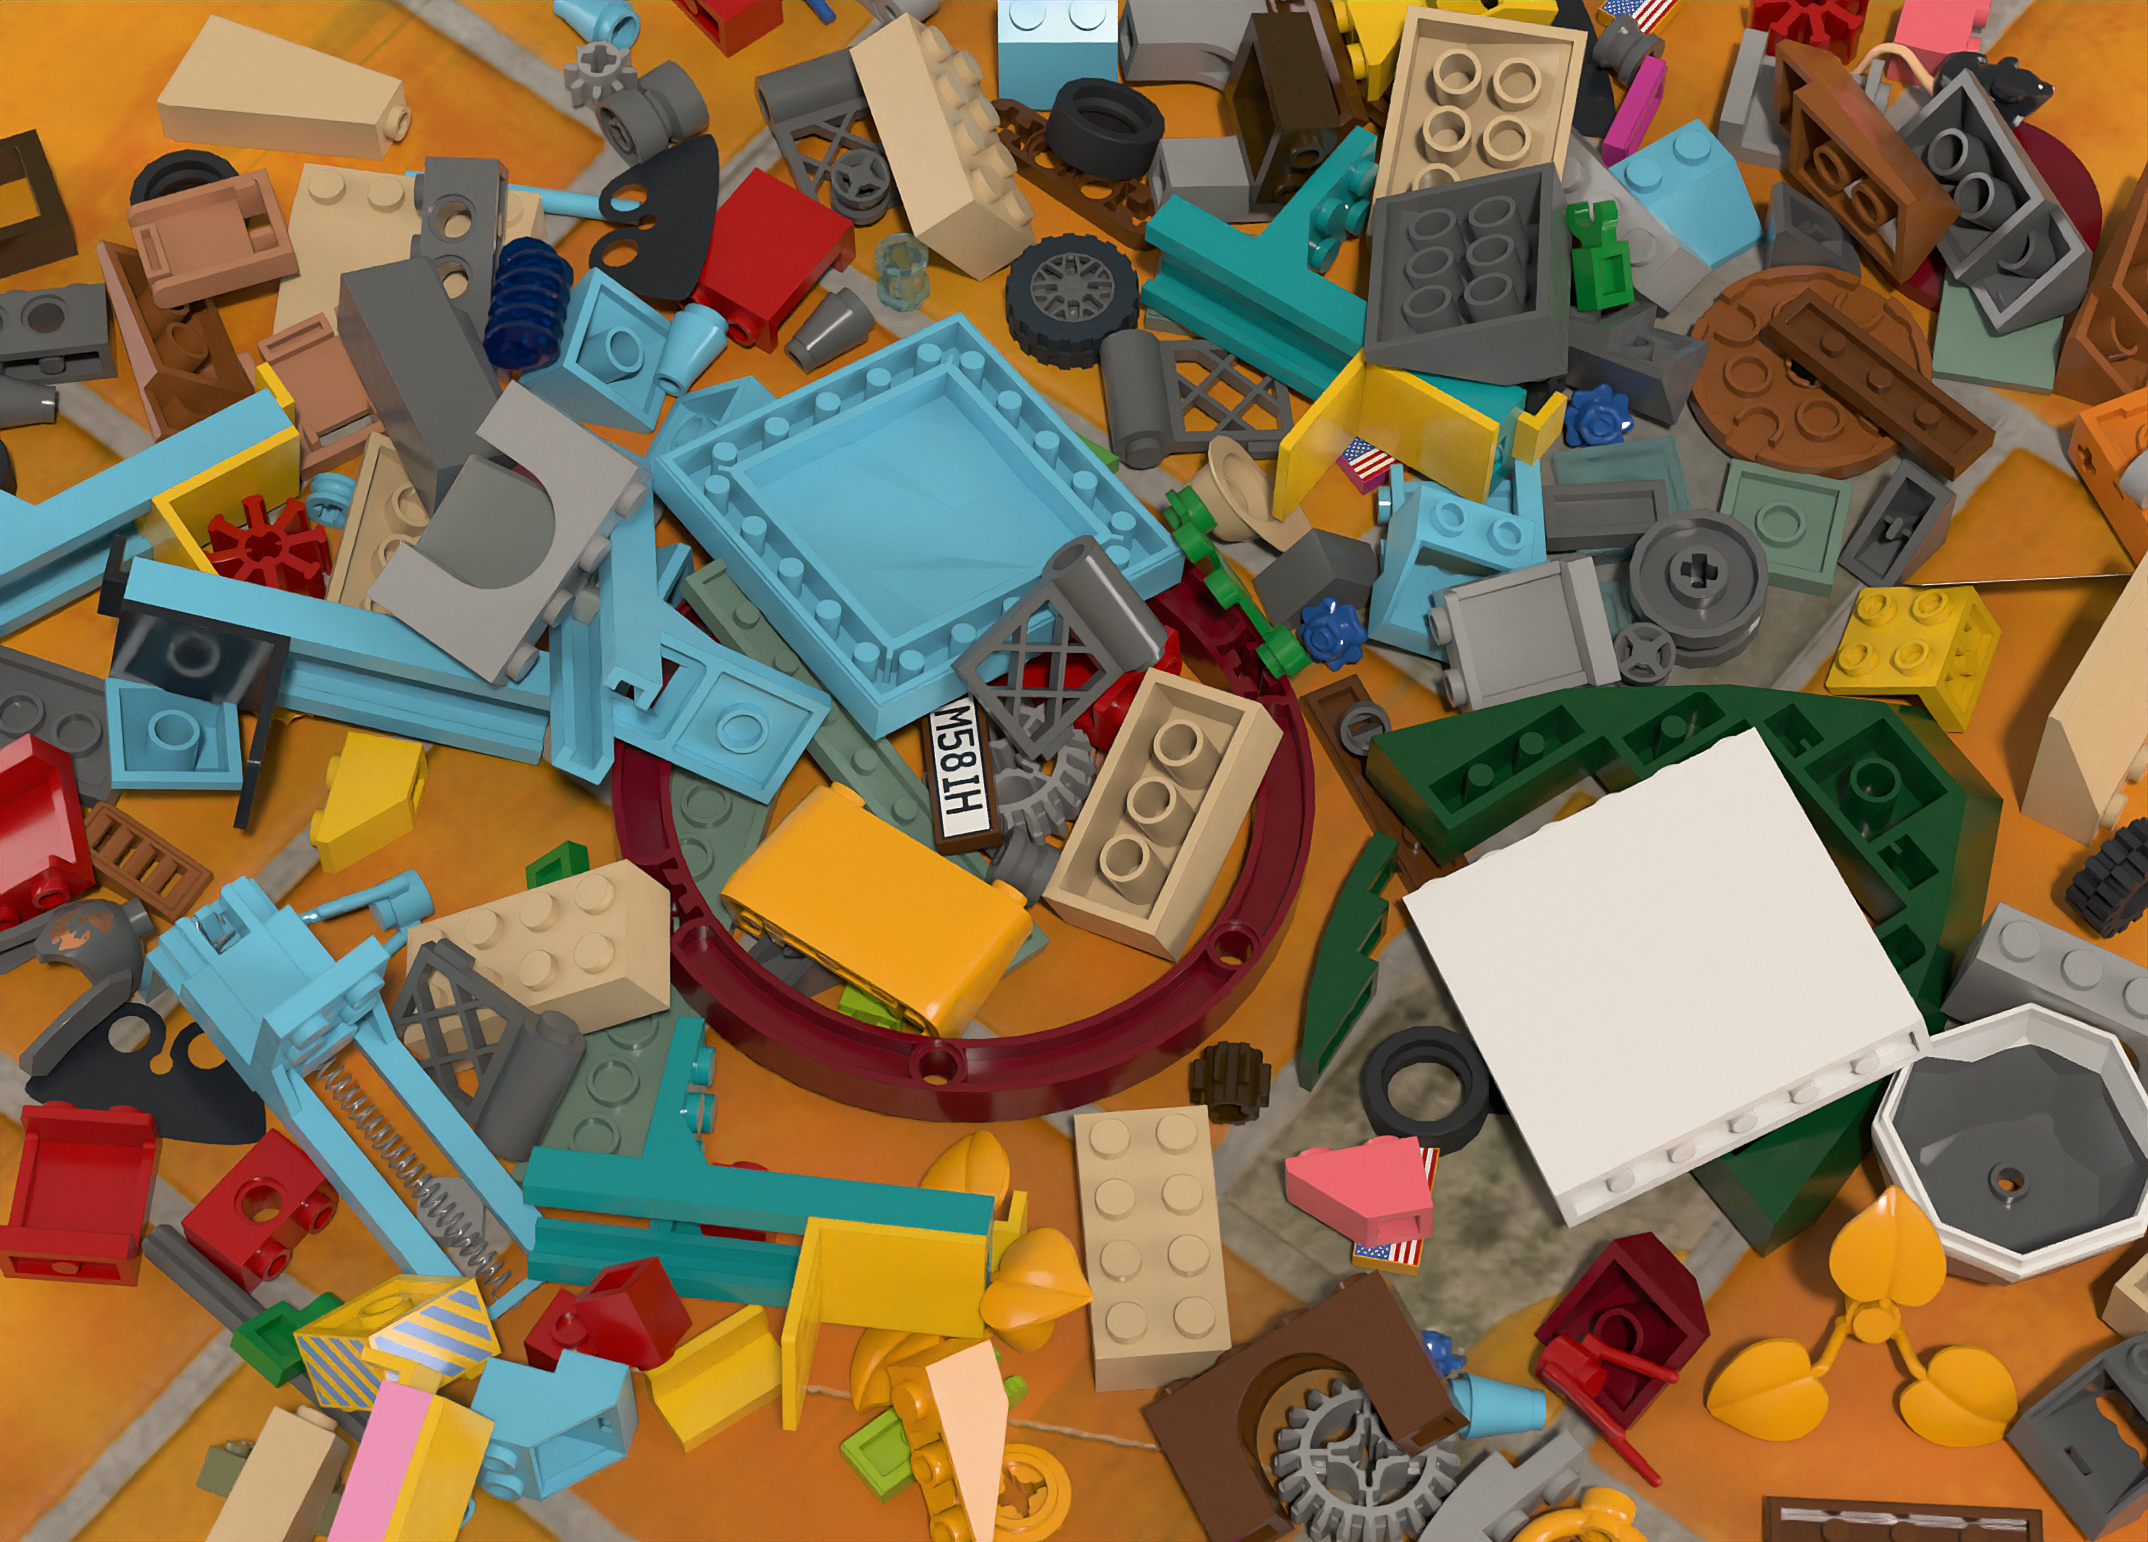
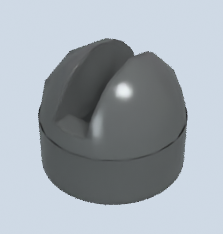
M1370 701L1355 702L1346 709L1340 720V734L1344 745L1351 752L1362 756H1368L1371 736L1392 731L1387 712L1380 705ZM1375 715L1379 717L1380 721L1366 724L1351 733L1349 725Z

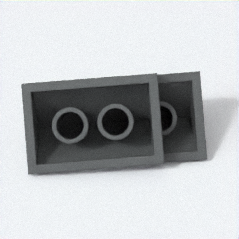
M1965 68L1908 121L1898 133L1962 210L1961 214L1937 243L1938 250L1956 280L1972 287L1996 330L2001 333H2007L2079 310L2086 295L2093 253L1973 71Z
M421 256L341 273L337 331L431 520L469 456L477 454L510 470L519 464L476 434L502 395V388L469 314L452 305L432 259Z
M1571 282L1567 374L1556 376V379L1565 378L1567 385L1581 390H1591L1601 382L1607 383L1612 387L1613 393L1621 392L1629 397L1628 408L1676 425L1708 355L1710 342L1654 328L1658 304L1634 298V302L1601 310L1578 311L1576 289L1573 282Z

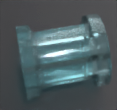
M908 233L892 234L885 237L875 250V266L881 274L877 280V296L884 306L891 307L897 312H910L920 308L924 300L930 295V279L925 272L929 265L928 248L926 244L915 238V235Z

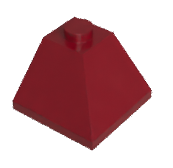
M1652 1231L1613 1239L1535 1333V1336L1545 1347L1562 1334H1569L1581 1343L1587 1334L1593 1333L1609 1346L1657 1363L1677 1373L1683 1369L1711 1335L1697 1279ZM1602 1360L1601 1367L1607 1371V1378L1601 1391L1594 1399L1613 1417L1614 1421L1625 1431H1628L1634 1427L1667 1388L1669 1383Z

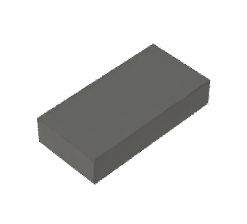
M1665 479L1541 486L1546 552L1636 547L1640 538L1655 522L1670 515Z

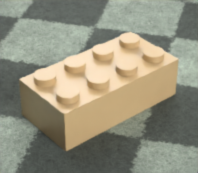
M908 12L851 48L852 59L915 238L979 282L1023 255V250L1030 245H1037L1038 243L1030 221L1034 219V212L1027 198L1016 186L1012 174L1017 172V166L1009 150L1000 142L996 127L1000 125V119L993 105L983 95L979 81L983 79V72L974 56L966 49L957 50L948 43L945 36L936 26L926 27Z
M1152 667L1148 668L1060 855L1052 877L1042 894V897L1067 924L1178 963L1283 736L1282 730L1261 703Z
M627 859L408 928L406 978L421 944L432 940L437 943L438 940L446 937L476 959L472 967L473 970L535 1014H542L544 1011H557L567 1015L576 1022L579 1027L578 1031L582 1035L670 1008V891ZM433 968L427 982L435 1008L456 1004L449 979ZM487 1005L475 1008L486 1045L499 1042L508 1020ZM417 1007L415 1008L413 1014L418 1013ZM456 1012L438 1017L448 1053L469 1049L459 1013ZM421 1021L408 1024L404 1033V1045L425 1059L431 1058ZM494 1052L488 1053V1054H489V1057H490V1060H491L492 1055H493ZM472 1058L451 1062L454 1074L474 1068Z
M1207 1105L1074 1114V1150L1085 1276L1094 1295V1300L1088 1303L1095 1391L1097 1393L1164 1388L1182 1379L1193 1378L1195 1380L1216 1367L1218 1358L1232 1348Z

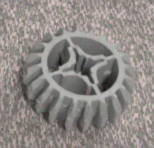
M1000 696V702L1006 707V696ZM1022 697L1019 725L1030 737L1046 721L1047 701L1035 708L1034 702L1030 697ZM987 712L1003 838L1012 826H1016L1026 832L1029 841L1039 846L1046 844L1045 837L1051 833L1066 839L1068 827L1065 820L1078 819L1083 809L1082 802H1086L1093 787L1092 779L1096 778L1097 768L1094 757L1090 754L1092 748L1087 734L1083 733L1082 729H1074L1073 723L1069 726L1075 735L1054 755L1057 763L1050 777L1042 773L1041 756L1039 755L1034 761L1024 758ZM926 771L923 773V784L930 792L928 773ZM998 846L984 848V851L993 858Z
M1338 1377L1332 1384V1398L1314 1388L1308 1395L1310 1410L1295 1406L1290 1412L1289 1424L1292 1429L1280 1431L1277 1446L1283 1453L1276 1456L1274 1462V1473L1278 1477L1284 1478L1278 1487L1280 1499L1282 1502H1295L1291 1507V1519L1295 1525L1313 1520L1310 1537L1314 1542L1323 1540L1330 1533L1336 1535V1542H1403L1402 1533L1418 1542L1427 1527L1425 1521L1430 1523L1443 1505L1442 1502H1445L1457 1488V1483L1451 1478L1459 1474L1460 1458L1458 1455L1450 1453L1455 1447V1434L1450 1435L1416 1457L1411 1458L1394 1441L1385 1437L1379 1427L1387 1428L1360 1380L1358 1390L1350 1391L1348 1385ZM1356 1426L1353 1435L1345 1441L1328 1442L1327 1449H1317L1325 1439L1335 1432ZM1364 1444L1368 1446L1369 1461L1375 1462L1374 1471H1372L1371 1487L1366 1486L1365 1471L1359 1469ZM1321 1482H1325L1326 1488L1339 1489L1348 1493L1354 1500L1355 1505L1335 1497ZM1407 1482H1418L1401 1499L1387 1505L1378 1506V1501L1384 1493L1393 1489H1406Z

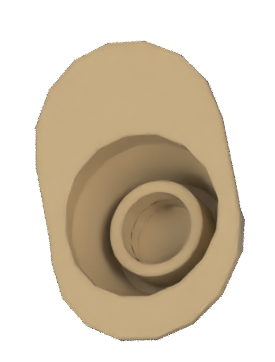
M1218 435L1209 443V462L1187 480L1182 487L1183 489L1190 485L1198 494L1218 523V526L1212 529L1211 532L1223 541L1248 542L1262 537L1278 550L1285 552L1312 529L1309 520L1299 505L1284 522L1272 517L1275 481L1255 463L1239 443L1228 436Z

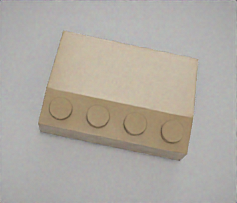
M1408 5L1366 233L1368 255H1372L1376 198L1549 162L1555 163L1562 184L1588 32Z
M305 163L292 206L288 229L299 272L281 277L272 335L321 312L324 313L333 329L334 337L339 335L334 308L339 306L341 273L410 259L413 234H421L422 211L416 210L414 205L415 177ZM508 189L497 371L498 382L510 383L548 236L541 193ZM459 210L447 218L444 226L447 237H459L468 231L472 221L470 211ZM461 270L453 271L443 279L442 282L449 298L458 297L465 291L468 285L467 272Z
M2148 551L2048 716L2020 812L2087 847L2091 846L2102 826L2111 831L2116 826L2129 799V796L2122 793L2129 779L2140 783L2148 771Z

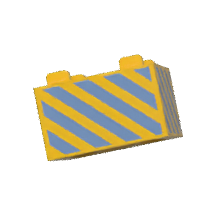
M397 1274L293 1332L320 1407L341 1408L344 1412H353L355 1410L372 1411L382 1380L385 1379L397 1383L399 1377L359 1360L364 1346L419 1362L443 1374L438 1389L460 1376L467 1380L476 1378L483 1373L486 1365L485 1362L489 1356L495 1357L502 1353L476 1280L471 1277Z

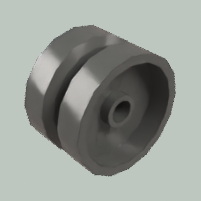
M1705 508L1677 511L1655 522L1637 542L1629 566L1627 604L1630 625L1650 622L1662 627L1670 634L1675 644L1676 659L1674 665L1684 668L1717 667L1741 655L1758 635L1765 612L1766 594L1769 585L1766 553L1753 531L1731 515Z

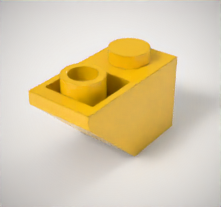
M1329 0L1340 34L1344 33L1347 42L1345 49L1355 79H1360L1367 102L1379 100L1396 74L1408 5L1422 7L1421 0Z
M348 731L342 753H334L329 761L326 788L330 793L325 809L317 808L315 810L310 827V845L317 847L323 872L337 874L414 830L429 779L423 743Z

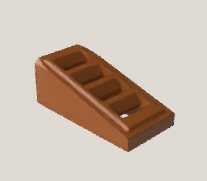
M103 800L98 801L83 820L95 882L127 900L138 897L145 910L174 926L177 920L185 916L213 880V874L210 870L125 812ZM131 847L135 851L122 868L115 865L126 850ZM152 860L158 862L159 864L144 883L137 880ZM174 872L182 876L166 898L158 894Z

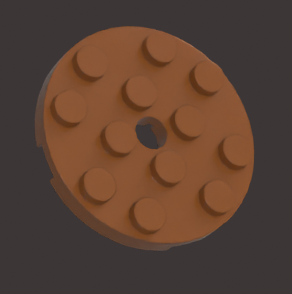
M1786 265L1755 272L1741 278L1721 291L1719 300L1707 310L1702 318L1699 316L1690 337L1710 342L1705 362L1688 396L1690 405L1696 418L1708 435L1722 449L1736 459L1763 464L1786 472L1812 474L1832 479H1843L1862 474L1888 461L1905 445L1820 379L1816 380L1815 385H1810L1809 380L1802 379L1794 371H1791L1800 364L1765 338L1767 324L1802 292L1810 288L1932 382L1933 373L1930 350L1926 338L1914 317L1895 297L1891 296L1889 300L1885 299L1877 292L1861 285L1862 277L1847 271L1818 265Z

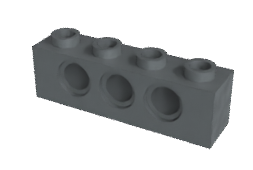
M425 156V173L417 174L414 183L415 209L422 211L421 234H413L410 259L421 256L432 259L442 281L446 275L453 271L461 270L467 272L468 285L465 291L458 297L450 298V301L454 307L469 314L497 377L509 170L499 159ZM459 210L470 211L472 221L468 231L459 237H447L444 231L447 218Z
M75 283L63 288L35 291L12 290L0 294V374L43 386L117 378L115 317L106 284L88 285Z

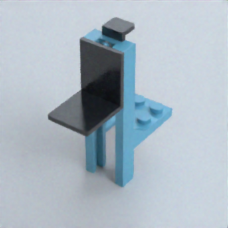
M114 534L103 575L97 614L119 618L109 677L158 687L166 692L223 704V702L236 704L237 708L259 713L233 828L246 831L275 705L538 766L551 711L549 652L539 650L535 663L520 681L516 682L511 679L507 686L491 684L395 616L134 556L130 573L121 572L127 537Z

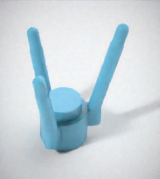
M409 868L376 884L374 887L321 904L316 908L307 910V912L298 914V916L305 925L368 905L376 923L383 931L392 927L397 930V933L382 945L391 958L407 944L408 928L422 924L420 920L433 915L434 907L422 879L414 869Z

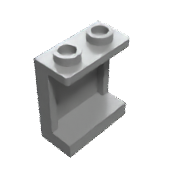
M1745 28L1721 114L1717 139L1734 157L1735 161L1789 172L1791 142L1772 124L1776 57L1765 55L1769 33ZM1873 58L1869 76L1865 77L1851 73L1850 75L1885 116L1892 85L1881 82L1885 61Z
M1577 552L1432 591L1436 607L1428 609L1430 628L1438 646H1446L1451 669L1443 671L1444 685L1452 707L1460 706L1462 714L1587 683L1601 686L1621 680L1592 556Z

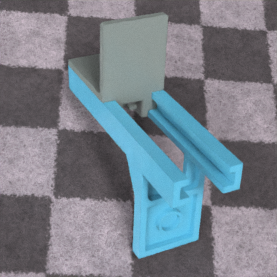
M604 439L652 472L651 460ZM473 454L469 456L416 545L481 589L509 587L533 574L548 555L555 534L553 503L544 485L484 457ZM651 473L644 483L649 488V493L642 506L631 519L625 520L621 517L607 538L613 543L609 554L594 573L589 574L585 571L571 591L576 596V600L564 620L555 628L549 625L552 765L599 785L614 762V737L768 805L832 709L830 694L716 643L658 597L655 526L665 512L667 505L653 491ZM662 656L680 664L653 708H650L649 706L663 686ZM620 680L634 686V700L614 692L612 689L615 690Z

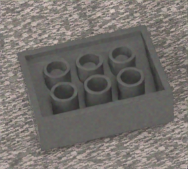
M1554 162L1376 198L1364 355L1368 363L1504 386L1528 381L1539 382L1550 377L1567 374L1572 232L1566 222L1568 202Z

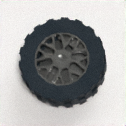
M1063 233V236L1053 238L1049 236L1041 239L1039 244L1035 246L1030 245L1023 250L1021 258L1019 260L1015 259L1010 267L1011 275L1010 277L1007 276L1006 317L1007 323H1009V333L1013 340H1017L1020 344V350L1027 356L1032 355L1037 358L1038 363L1046 366L1049 364L1058 366L1062 370H1071V368L1082 367V370L1094 368L1095 364L1101 362L1099 346L1106 337L1121 330L1137 329L1139 279L1137 272L1132 270L1131 260L1127 255H1122L1117 250V246L1109 241L1105 243L1098 240L1097 236L1089 234L1078 236L1075 233Z

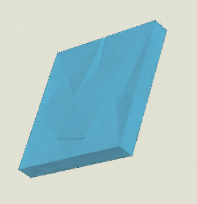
M961 311L654 459L653 491L714 560L721 557L727 566L725 571L749 600L763 612L771 625L874 741L970 692L950 665L1043 577V568L1048 559L1059 548L1074 538L1092 535L1144 601L1181 582L1186 553L1179 543ZM1045 602L1028 619L1026 642H1053L1056 615ZM1070 633L1068 635V640L1073 638ZM1012 634L1005 641H1012ZM993 651L974 670L985 683L1009 671L1011 651ZM1025 652L1024 663L1030 658H1035L1045 652Z

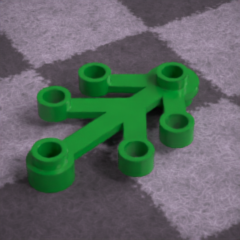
M1187 485L1178 493L1174 489L1168 491L1165 495L1171 506L1162 512L1175 530L1172 533L1194 564L1206 555L1208 556L1214 572L1203 580L1225 610L1235 603L1239 607L1242 606L1265 641L1255 650L1273 676L1278 680L1288 673L1292 678L1312 663L1311 659L1283 621L1273 628L1252 600L1253 597L1208 537L1207 533L1217 527L1218 523L1194 489Z

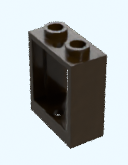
M1310 12L1251 13L1224 87V92L1254 204L1279 203L1286 206L1331 155L1341 130V124Z
M36 129L0 139V186L25 178L39 215L0 228V279L78 255L69 219Z

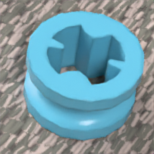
M332 472L315 475L310 485L312 494L308 495L305 500L308 516L318 524L326 527L343 529L355 480Z

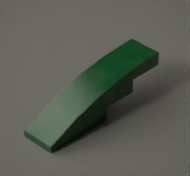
M1379 830L1375 831L1346 881L1320 948L1308 995L1301 1055L1299 1087L1309 1092L1313 1090L1377 992L1379 962L1371 959L1370 956L1387 931L1389 901L1380 896L1396 874L1399 848L1398 840Z

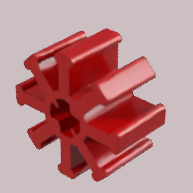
M1750 0L1746 28L1769 33L1765 55L1776 57V44L1784 39H1789L1830 51L1841 59L1843 65H1848L1857 55L1860 35L1864 30L1869 0Z
M261 494L252 495L242 500L248 525L247 531L226 522L222 514H217L208 524L207 529L214 553H209L208 551H203V553L219 576L324 600L326 588L322 573L328 576L331 575L332 559L324 526L318 524L314 530H311L304 503L292 497L286 500L287 507L275 523L270 525L263 496Z

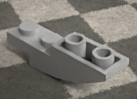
M1566 1429L1517 1469H1514L1496 1450L1473 1470L1445 1500L1423 1531L1418 1542H1512L1515 1536L1530 1523L1529 1515L1546 1502L1552 1507L1560 1504L1576 1490L1582 1480L1580 1472L1585 1448Z

